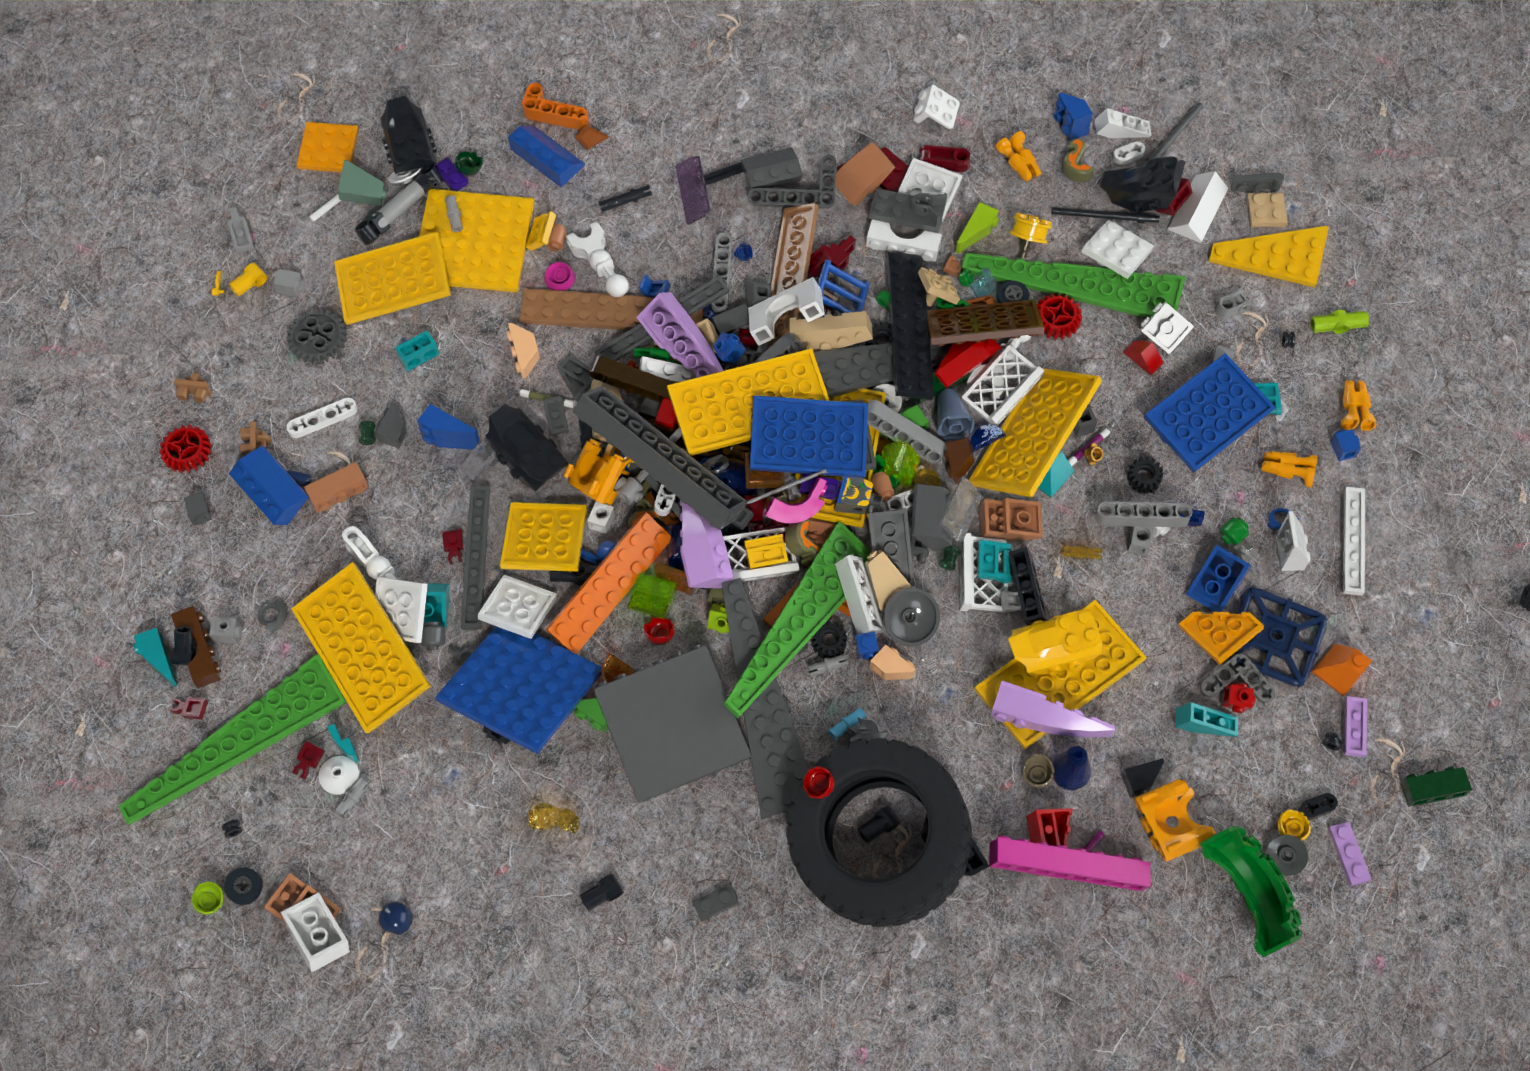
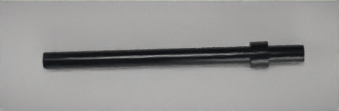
M1052 207V214L1129 220L1143 224L1145 222L1159 223L1160 216L1146 215V213L1141 212L1132 214Z

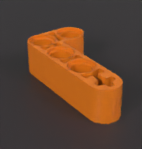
M539 83L528 85L522 100L525 118L581 130L585 125L589 126L588 112L585 108L544 99L543 88Z

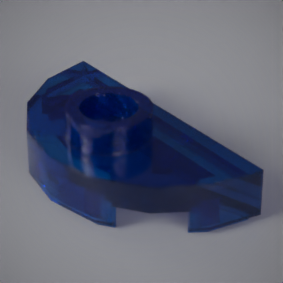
M987 424L981 426L974 432L970 440L973 452L1006 436V434L996 425Z

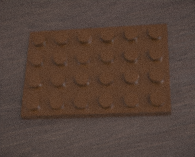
M1035 299L927 310L931 345L963 344L967 341L982 342L986 339L1001 340L1006 337L1016 339L1025 335L1035 337L1039 334H1044V325Z

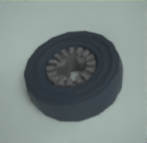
M246 867L237 868L226 878L224 884L225 893L228 899L235 904H250L261 894L263 888L262 879L253 869ZM243 882H246L248 888L242 891L239 885H243Z

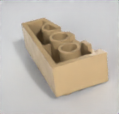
M866 311L842 313L841 316L828 314L810 322H807L806 319L797 320L796 317L790 318V333H793L802 342V351L812 349L813 352L839 349L873 339L872 323Z

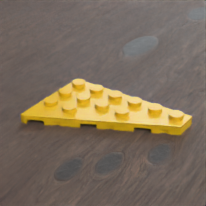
M1321 226L1213 243L1209 262L1315 288L1329 227Z

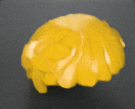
M1289 809L1280 815L1278 831L1280 835H1293L1303 841L1311 832L1310 821L1304 816L1303 812L1298 813V811Z

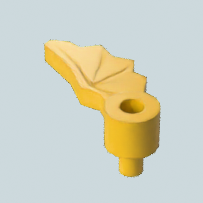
M217 271L215 278L216 288H212V296H219L220 293H224V290H220L222 271Z

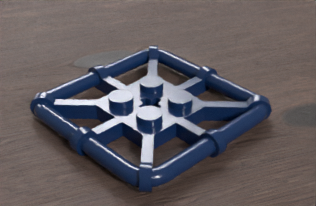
M1255 587L1249 588L1243 598L1238 614L1247 612L1253 599L1262 616L1260 622L1264 625V629L1254 636L1253 641L1246 643L1228 659L1252 648L1267 653L1263 665L1251 662L1263 676H1269L1298 688L1304 686L1314 660L1320 653L1319 647L1328 621L1326 615L1295 603L1293 599H1285ZM1261 598L1284 606L1281 617L1269 613ZM1289 609H1292L1314 619L1297 624L1287 620L1286 617ZM1319 625L1312 645L1297 640L1301 630ZM1277 632L1281 639L1275 640L1271 634ZM1294 647L1308 653L1301 674L1291 657ZM1272 655L1285 660L1294 678L1268 668ZM1236 658V660H1237V663H1236V664H1239V665L1243 666L1244 660H1243V659L1238 660V659Z

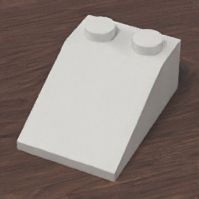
M1289 511L1276 535L1281 571L1304 570L1307 564L1310 563V553L1306 549L1308 538L1304 534L1303 526L1293 511Z
M319 893L281 912L311 972L350 952L346 937Z

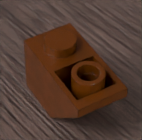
M968 437L946 443L947 450L944 451L946 461H949L950 467H947L949 478H953L956 484L961 482L975 462L972 445Z

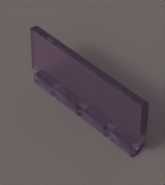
M692 156L675 165L686 223L688 225L705 217L711 211L699 156Z

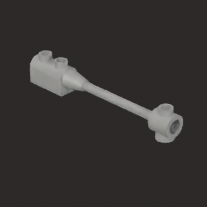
M679 427L669 438L674 443L682 436ZM643 469L636 478L628 477L626 479L621 477L614 487L618 497L627 504H631L633 501L638 503L644 495L641 492L643 490L641 483L649 473Z

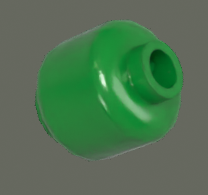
M1232 517L1220 528L1222 534L1220 538L1227 545L1230 543L1239 545L1249 535V526L1240 517Z

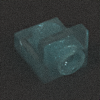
M985 268L981 270L979 280L971 283L970 287L977 298L991 295L995 292L996 280L990 270Z

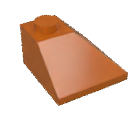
M1334 644L1312 670V673L1344 697L1366 671L1372 660L1356 648Z

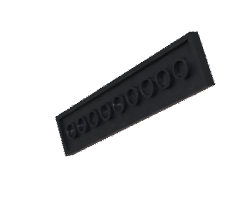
M888 252L886 259L895 396L932 400L934 389L927 321L926 290L918 275L920 268H924L923 258L918 255Z

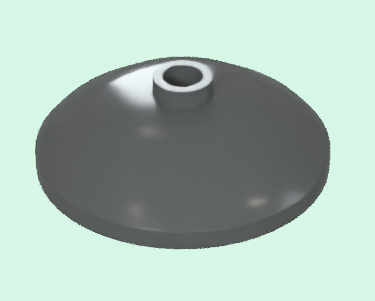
M905 588L896 592L888 600L883 613V622L888 635L895 642L910 647L919 646L929 641L936 633L940 623V610L936 600L925 590ZM909 613L910 617L906 620L905 614Z

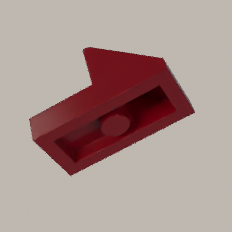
M822 245L811 254L807 279L820 277L826 259L832 262L829 247Z

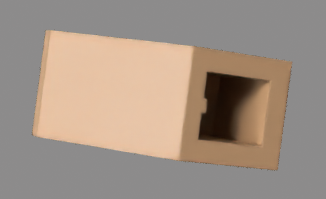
M887 645L871 659L869 667L883 680L912 679L916 671L912 662L907 659L904 660L895 648H889Z

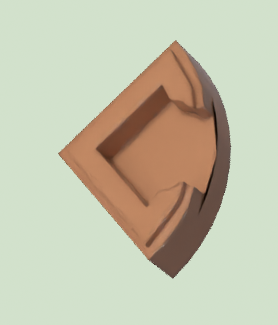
M950 255L943 268V272L959 278L961 266L957 259Z

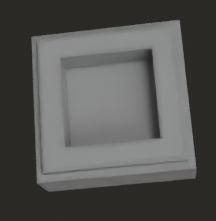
M1004 590L1000 593L1002 611L1015 613L1022 611L1018 592Z

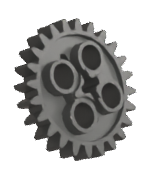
M321 308L319 313H317L313 309L311 314L306 311V316L299 314V320L293 319L295 325L289 324L291 330L287 331L288 337H286L289 349H291L293 355L297 356V359L302 358L305 363L308 359H310L311 364L315 360L321 364L322 359L328 362L329 356L334 359V353L340 354L339 348H345L343 343L347 342L345 324L342 322L341 317H337L336 313L331 315L330 310L324 313Z

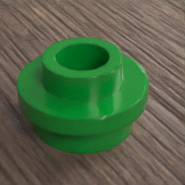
M965 269L959 274L961 286L971 287V284L974 282L973 273L969 269Z

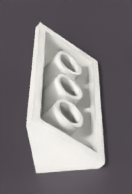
M1215 171L1195 175L1191 183L1193 193L1176 212L1168 230L1196 242H1202L1228 190V187Z
M848 555L837 562L835 566L856 634L882 633L885 630L863 559Z

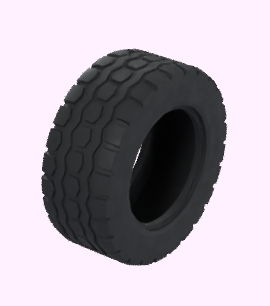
M873 738L870 741H866V739L851 742L849 746L843 745L830 752L831 755H825L813 765L814 767H824L833 775L835 786L830 795L822 799L809 797L803 788V777L800 782L801 786L797 787L791 801L793 805L789 807L787 843L790 847L791 860L796 867L799 877L825 906L839 916L858 924L889 927V925H903L910 923L913 919L916 921L929 914V911L941 906L946 901V897L948 895L951 896L960 883V878H963L968 865L967 861L971 854V821L967 806L955 781L934 757L929 756L922 749L914 745L909 746L908 743L902 741ZM875 788H894L909 793L922 803L928 817L927 840L916 861L903 872L884 879L861 878L843 869L838 863L834 852L833 831L836 820L846 804L857 795Z

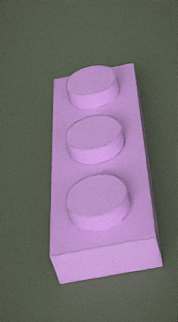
M1347 696L1345 699L1344 755L1365 757L1367 749V699Z
M1350 822L1330 826L1328 830L1349 885L1354 886L1369 882L1371 877Z

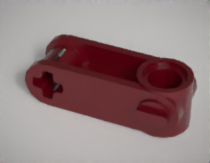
M923 145L919 149L920 159L918 160L927 161V163L943 169L962 173L966 172L970 167L971 155L969 150L965 148Z

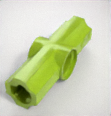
M1336 310L1330 315L1312 316L1310 319V327L1313 333L1333 331L1335 334H1342L1349 329L1364 328L1369 325V315L1366 311L1346 313L1345 310Z

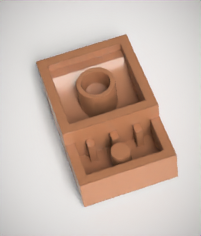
M872 142L836 172V187L850 204L859 205L868 193H873L895 166L880 148Z
M1005 498L1003 501L984 499L979 505L980 537L1005 539L1007 541L1041 539L1043 537L1041 502Z
M288 873L262 908L285 923L281 915L282 911L319 892L300 881L291 873ZM321 895L335 918L341 908Z

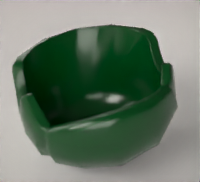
M475 151L460 152L455 158L456 168L464 175H476L482 168L483 157H478Z

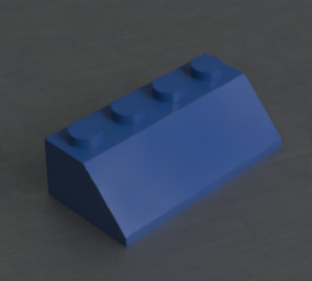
M520 126L508 136L510 150L560 187L565 185L585 166L584 162L535 126Z
M264 446L240 458L229 472V475L273 525H288L309 498Z

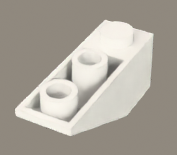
M1107 108L1095 119L1096 134L1108 138L1151 136L1149 121Z

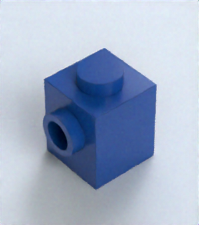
M1353 429L1337 431L1330 442L1338 461L1355 458L1361 450L1359 438L1354 434Z
M875 632L855 635L854 642L858 659H872L879 651Z

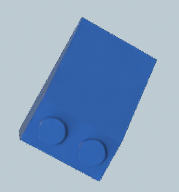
M432 404L426 408L417 420L422 439L429 445L433 444L444 448L481 449L476 429Z
M1216 545L1186 595L1214 612H1222L1243 582L1252 565Z

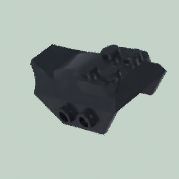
M407 96L387 100L385 111L380 118L386 138L382 141L385 150L389 149V153L386 155L388 163L393 164L395 174L437 164L434 153L437 152L435 143L430 142V139H433L430 128L427 129L421 108L414 105Z
M1170 156L1151 159L1146 165L1105 171L1101 188L1110 196L1112 204L1132 212L1167 209L1177 195L1186 161L1177 160L1176 157Z
M504 404L489 416V431L485 436L497 454L498 461L510 469L509 472L514 479H519L535 492L569 464L556 449L557 446L550 438L547 439L543 429L538 424L535 425L520 408H513Z

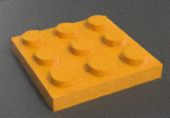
M306 122L297 168L342 173L344 160L351 163L353 161L359 132L358 126Z

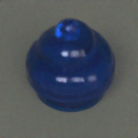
M742 243L733 254L741 261H748L753 257L752 247L750 244Z

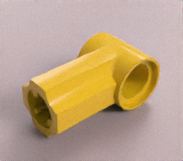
M251 263L245 267L243 274L228 284L234 294L239 297L253 286L259 287L263 285L268 277L256 263Z

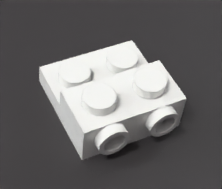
M1160 302L1153 309L1155 313L1152 317L1149 318L1147 316L1140 324L1143 326L1141 331L1170 354L1194 326L1167 302L1163 304Z

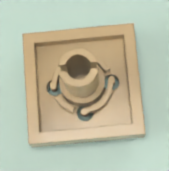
M920 268L918 275L927 292L926 301L928 306H932L937 297L953 304L959 302L960 298L957 289L954 287L950 277L946 275L941 276L932 269Z

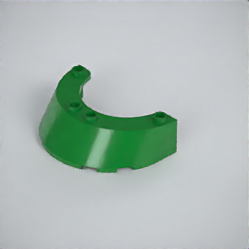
M1234 826L1200 843L1203 856L1207 860L1209 859L1221 866L1235 881L1237 890L1244 895L1246 899L1245 904L1249 911L1252 912L1256 933L1253 946L1259 955L1264 958L1298 941L1302 937V931L1299 929V926L1302 925L1300 912L1293 907L1295 898L1275 861L1270 854L1266 856L1261 851L1262 844L1253 835L1248 837L1245 829Z

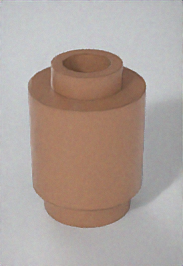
M553 224L549 241L546 245L553 252H558L564 247L567 232L563 225Z
M885 472L875 473L871 477L875 495L882 496L881 501L883 502L890 500L894 495V490L889 476Z

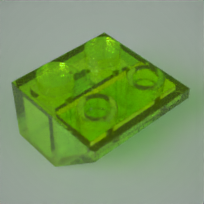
M639 573L627 609L665 619L673 607L677 595V583Z

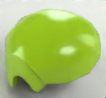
M213 882L200 883L191 896L192 906L200 914L210 915L216 913L224 901L222 889Z

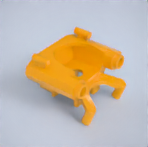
M591 438L590 441H586L575 466L569 463L563 476L568 478L567 482L585 495L602 504L612 505L616 496H618L614 486L622 473L629 476L630 472L624 469L633 460L629 457L620 456V450L609 443L603 458L598 456L601 450V443Z
M1176 779L1134 798L1138 811L1145 815V817L1140 818L1141 825L1146 833L1153 831L1152 836L1149 837L1154 850L1160 852L1165 862L1201 847V842L1215 834L1212 827L1196 824L1189 817L1187 804L1195 793L1192 788H1188L1184 779ZM1174 816L1178 819L1179 824L1177 827L1171 828L1166 824V819Z

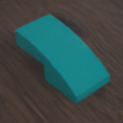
M335 724L327 726L339 749L355 763L359 762L351 740L349 738L342 740Z

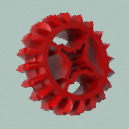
M1052 293L1050 298L1045 295L1043 300L1040 299L1038 301L1037 307L1044 325V334H1047V338L1052 336L1056 340L1057 337H1060L1063 341L1065 336L1070 338L1080 328L1082 311L1079 309L1078 303H1074V298L1069 300L1067 295L1061 297L1060 293L1057 296H1054Z
M190 424L187 428L184 425H181L180 429L174 427V432L168 431V437H163L164 442L160 443L161 449L159 452L162 461L172 471L176 472L178 470L181 474L185 470L189 474L191 469L197 471L199 465L204 467L203 461H209L208 456L211 455L210 449L212 444L210 443L209 436L206 435L204 430H200L197 426L193 428ZM192 440H197L199 445H195ZM172 453L179 455V459L173 457Z

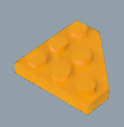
M1192 612L1179 623V628L1221 665L1262 631L1264 625L1250 612H1242L1241 614H1230L1229 612H1213V614Z

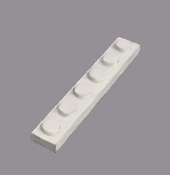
M1345 487L1343 594L1363 596L1365 593V489Z

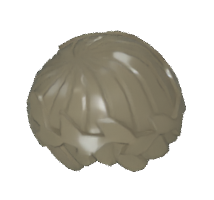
M1032 755L1026 760L1023 766V778L1031 787H1045L1054 778L1055 768L1051 760L1045 755Z

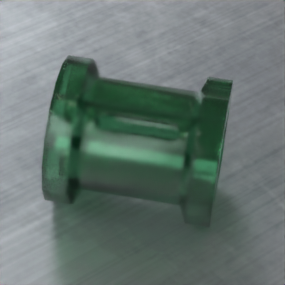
M371 421L360 422L358 425L361 431L359 443L362 445L374 444L376 442L374 437L375 423Z
M954 546L944 548L945 553L943 559L939 562V566L945 570L954 571L956 569L957 557L960 556L961 551Z

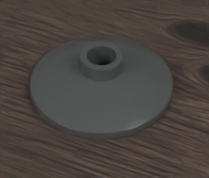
M1293 835L1277 836L1269 843L1266 851V856L1270 854L1281 873L1285 876L1300 873L1308 863L1307 847L1299 838ZM1286 850L1292 852L1291 857L1285 855Z

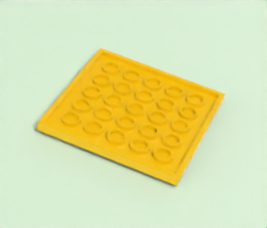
M431 189L428 191L419 237L438 232L449 286L518 293L535 201L534 198ZM448 196H455L457 199L463 227L460 232L451 231L450 220L446 214L447 206L445 199Z

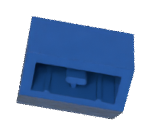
M1062 92L1058 93L1053 115L1055 121L1059 122L1063 135H1066L1069 141L1088 135L1093 113L1086 101Z

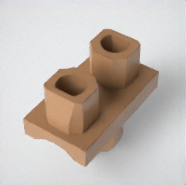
M193 372L191 377L186 376L185 380L175 379L174 385L177 388L176 396L179 400L186 401L189 394H194V401L204 403L206 397L212 395L209 383L205 382V378H200L198 372Z
M255 421L250 422L249 427L240 428L241 439L250 440V443L240 445L242 456L251 453L261 446L266 448V445L271 444V437L266 435V431H260L259 435V428H256Z

